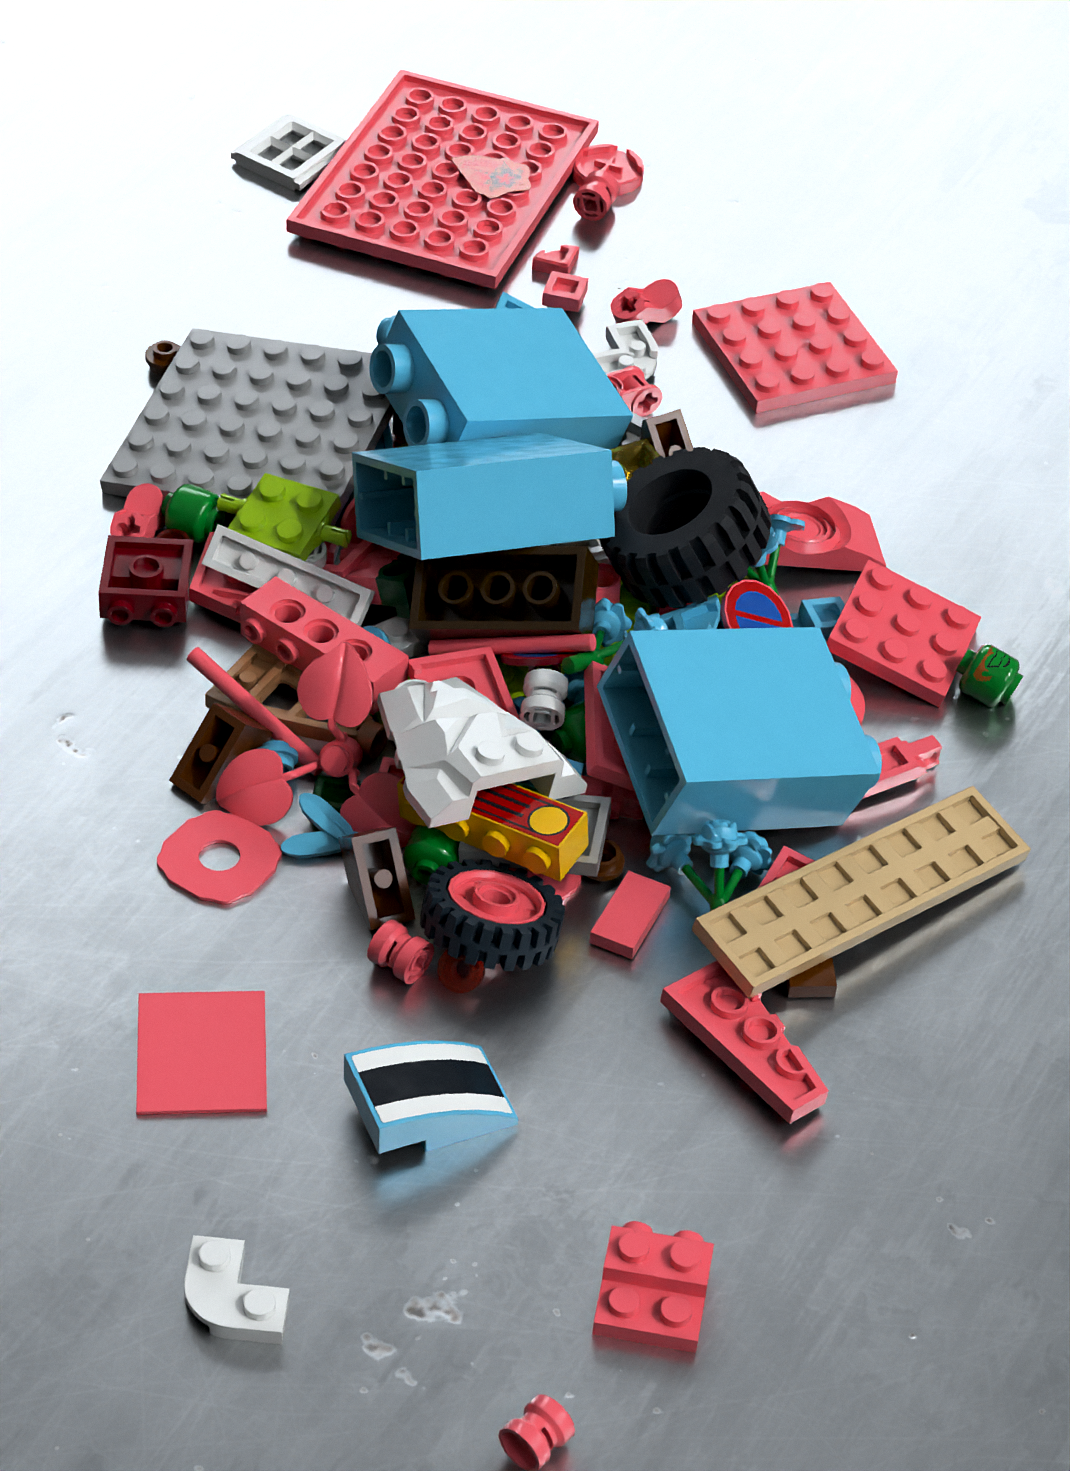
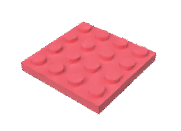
M831 282L816 283L811 286L782 290L777 293L748 297L738 301L714 304L693 310L692 323L755 413L896 383L898 370Z

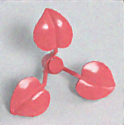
M343 642L311 662L302 672L297 686L298 700L304 712L315 720L328 719L327 727L336 739L323 746L318 760L283 773L281 757L273 750L259 748L240 754L230 762L221 774L216 788V800L219 806L232 814L259 826L270 825L282 819L291 808L293 792L286 781L322 768L326 774L332 777L349 776V789L354 795L342 804L340 815L350 824L353 831L359 833L381 827H396L400 848L406 847L416 825L400 817L397 784L401 778L392 773L378 772L367 776L359 787L357 777L360 775L357 767L363 758L362 748L355 739L348 737V734L342 732L336 725V722L350 728L360 725L367 718L371 710L373 698L370 678L363 660L349 642Z

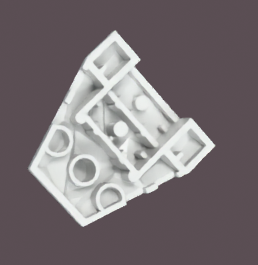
M457 677L379 693L377 704L387 738L394 741L397 748L394 756L397 769H403L406 778L403 784L405 798L428 828L468 820L476 793L483 789L530 780L541 795L554 800L583 794L586 791L588 784L566 757L547 742L538 731L498 707L486 696Z

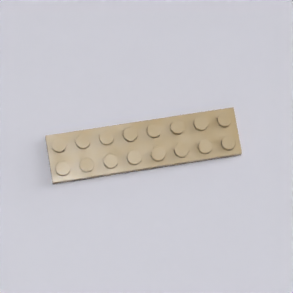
M971 786L697 917L691 930L750 999L1025 861L1031 848L974 786Z

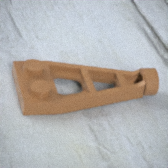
M253 644L227 671L233 679L261 704L280 683L288 684L297 690L298 681L303 672L291 664L282 662L276 655L257 644ZM215 685L205 693V705L209 709L213 703L241 710ZM299 701L289 710L263 705L295 735L324 742H331L336 739L329 731L327 723L306 718L307 714L302 709ZM369 714L356 727H345L336 722L337 727L342 732H346L348 737L355 739L360 744L364 756L376 759L384 750L388 740L384 725L373 721V717Z

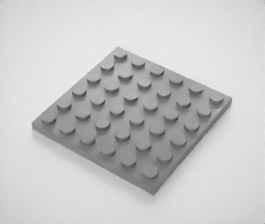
M192 328L99 480L102 493L127 497L135 486L150 483L156 485L161 490L163 496L166 497L170 492L174 493L177 488L184 484H193L214 492L219 497H221L222 493H225L229 496L245 499L252 493L264 473L339 494L341 507L332 519L331 526H334L354 489L352 452L374 450L395 410L386 395L377 392L371 382L369 365L372 353Z

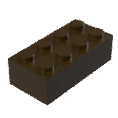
M534 546L426 560L416 558L409 630L424 646H428L430 640L593 634L599 563L587 546Z

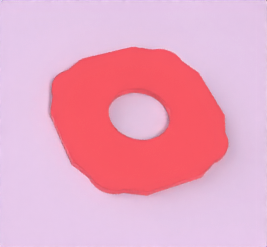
M212 810L188 819L163 842L161 852L157 856V867L163 872L169 883L202 901L227 905L252 895L276 872L282 851L280 849L281 846L275 842L269 831L235 814ZM224 843L237 849L240 859L232 868L216 871L203 866L199 860V854L205 847L211 844Z

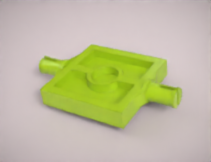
M264 473L247 498L239 499L222 493L217 501V509L219 511L236 515L228 527L229 529L303 561H306L312 550L325 541L344 548L348 547L351 541L352 533L350 530L331 526L332 519L341 507L339 494Z

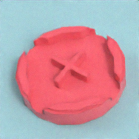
M595 144L583 149L582 158L580 161L576 160L573 166L572 176L574 182L581 187L589 173L595 170L609 172L618 181L620 186L618 196L631 193L641 186L645 167L642 159L630 149L626 148L625 153L619 151L618 146L614 144Z

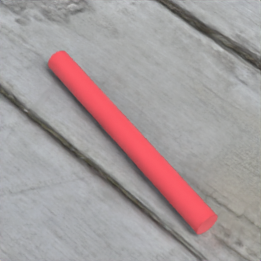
M594 634L442 639L430 640L428 651L431 656L491 646L494 655L589 652L596 649V637Z
M196 647L189 653L186 660L245 714L272 731L271 737L274 740L284 741L289 744V747L294 748L298 752L299 763L304 766L319 759V755L204 651ZM320 768L310 773H312L314 776H317L323 770L322 768Z

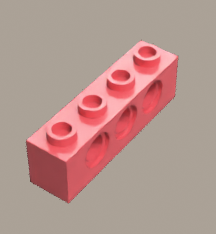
M276 576L240 602L241 635L246 637L251 643L257 644L273 653L282 662L291 664L301 671H304L311 662L326 654L340 643L349 642L363 660L370 678L373 698L369 713L372 715L379 711L377 704L379 693L394 690L400 683L408 680L409 655Z

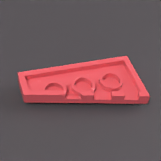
M717 960L663 988L660 1002L789 1124L825 1104L829 1090L801 1049L789 1043L783 1034L785 1026L776 1013L770 1015L761 1002L762 993L749 999Z

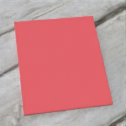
M265 991L139 993L136 1115L267 1112Z

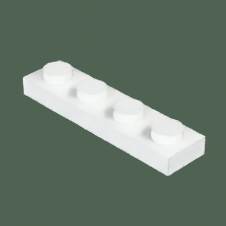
M219 524L201 563L258 589L276 576L360 627L375 594L373 590Z

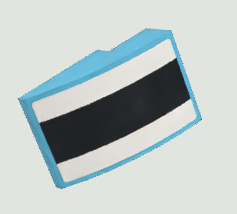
M412 1041L371 1047L344 1054V1081L378 1154L418 1142L421 1143L424 1151L428 1152L518 1125V1117L486 1054L479 1045L454 1041Z

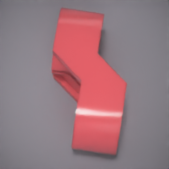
M658 279L643 289L627 287L613 298L610 308L615 323L640 319L644 321L645 325L650 321L666 323L680 312L682 298L675 282L669 279Z
M150 483L135 486L129 492L124 508L114 513L110 534L112 536L154 538L155 532L165 525V516L161 513L165 497L156 485Z

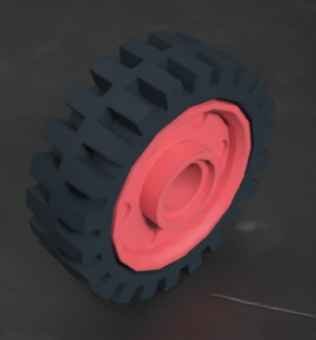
M464 859L462 865L457 861H452L447 864V867L441 865L436 869L435 873L431 874L423 898L420 925L421 928L425 929V936L428 939H434L433 944L437 948L444 949L448 947L447 954L454 958H458L461 955L466 956L465 963L475 966L477 961L484 962V968L493 970L496 964H500L504 971H514L515 965H517L521 970L530 969L532 964L535 966L542 965L545 959L549 960L552 957L561 933L565 905H562L563 900L561 896L555 895V889L550 884L543 885V879L537 875L528 878V871L522 868L512 871L509 870L510 864L500 862L499 867L492 865L491 860L481 859L480 864L477 865L473 859Z

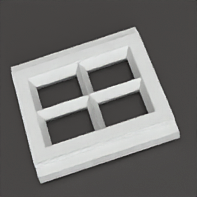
M284 114L231 151L230 154L231 159L235 160L237 165L294 191L296 189L301 190L319 177L347 139L292 114ZM291 133L302 137L294 145L281 141ZM312 143L324 147L314 156L302 151ZM270 148L281 153L271 161L260 156ZM291 158L303 163L293 171L281 166Z

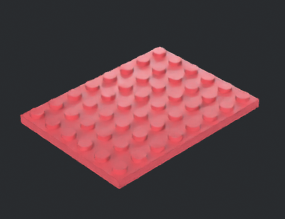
M400 69L286 219V232L302 236L306 239H314L336 245L339 248L369 254L375 258L402 263L408 267L424 269L444 277H453L475 283L481 287L496 289L571 175L576 160L580 161L582 158L583 149L589 147L597 135L599 120ZM464 156H483L495 159L509 158L513 163L529 167L530 176L528 180L531 188L526 191H512L496 198H489L484 194L475 192L451 158Z

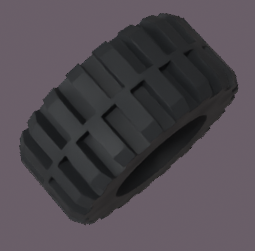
M694 447L693 451H687L686 449L673 451V455L665 458L661 455L651 460L652 464L644 469L639 467L632 473V478L627 481V501L625 507L620 512H614L615 537L599 539L603 551L616 573L620 575L627 591L631 592L632 596L637 600L655 607L665 608L668 604L672 608L686 607V603L690 602L697 605L708 601L707 597L715 593L721 595L728 591L730 584L734 581L740 582L748 575L747 569L751 565L756 566L762 556L761 549H766L770 536L771 516L743 463L737 457L715 448L711 451L706 447Z

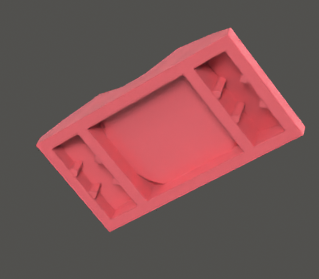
M763 491L759 492L770 515H785L792 519L805 521L804 531L793 530L787 532L785 546L780 547L777 565L862 571L869 559L886 567L870 514L856 506L829 496L811 502L797 500L782 502ZM770 554L766 556L765 565H768Z

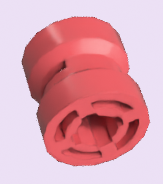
M595 170L589 173L573 197V206L576 212L584 219L590 221H598L604 218L611 204L619 195L620 186L618 181L612 174L603 170Z
M392 919L385 922L377 930L367 950V957L371 962L382 968L389 967L393 969L394 976L405 984L416 982L427 970L434 955V946L431 942L421 936L412 937L409 935L407 927Z
M543 1394L535 1396L524 1407V1415L520 1419L514 1418L510 1420L499 1431L498 1435L505 1453L514 1463L526 1471H538L549 1460L550 1451L553 1448L564 1446L575 1433L574 1423L568 1412L556 1400Z

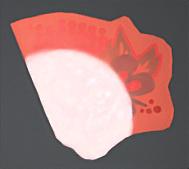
M471 155L450 158L475 192L484 194L489 198H496L512 191H526L531 188V183L528 179L530 168L525 164L514 163L507 157L498 159Z

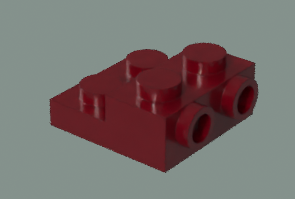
M108 535L98 591L100 618H107L117 625H126L132 620L152 621L159 627H170L175 622L186 623L190 575L194 554L193 540Z

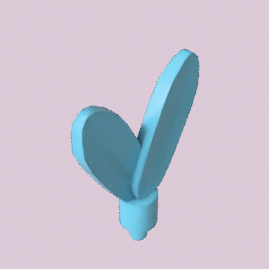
M303 793L299 796L301 811L321 831L293 835L281 844L280 849L286 856L297 859L330 855L341 852L338 837L358 832L353 831L350 824L320 796Z

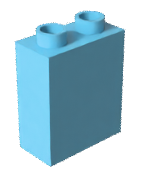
M563 308L398 310L384 344L377 345L370 358L369 371L371 382L377 392L386 395L402 421L404 436L409 446L543 433L610 449L613 457L633 417L628 406Z
M543 433L352 452L357 537L419 560L615 537L614 512L622 511L627 501L625 473L620 463L612 460V451L610 449Z
M820 627L629 631L597 684L651 836L701 833V829L706 821L717 819L735 822L737 831L842 826L867 791L876 785L881 774L882 758L880 748L872 736L864 735L850 701L851 681L849 674L841 663L834 662Z

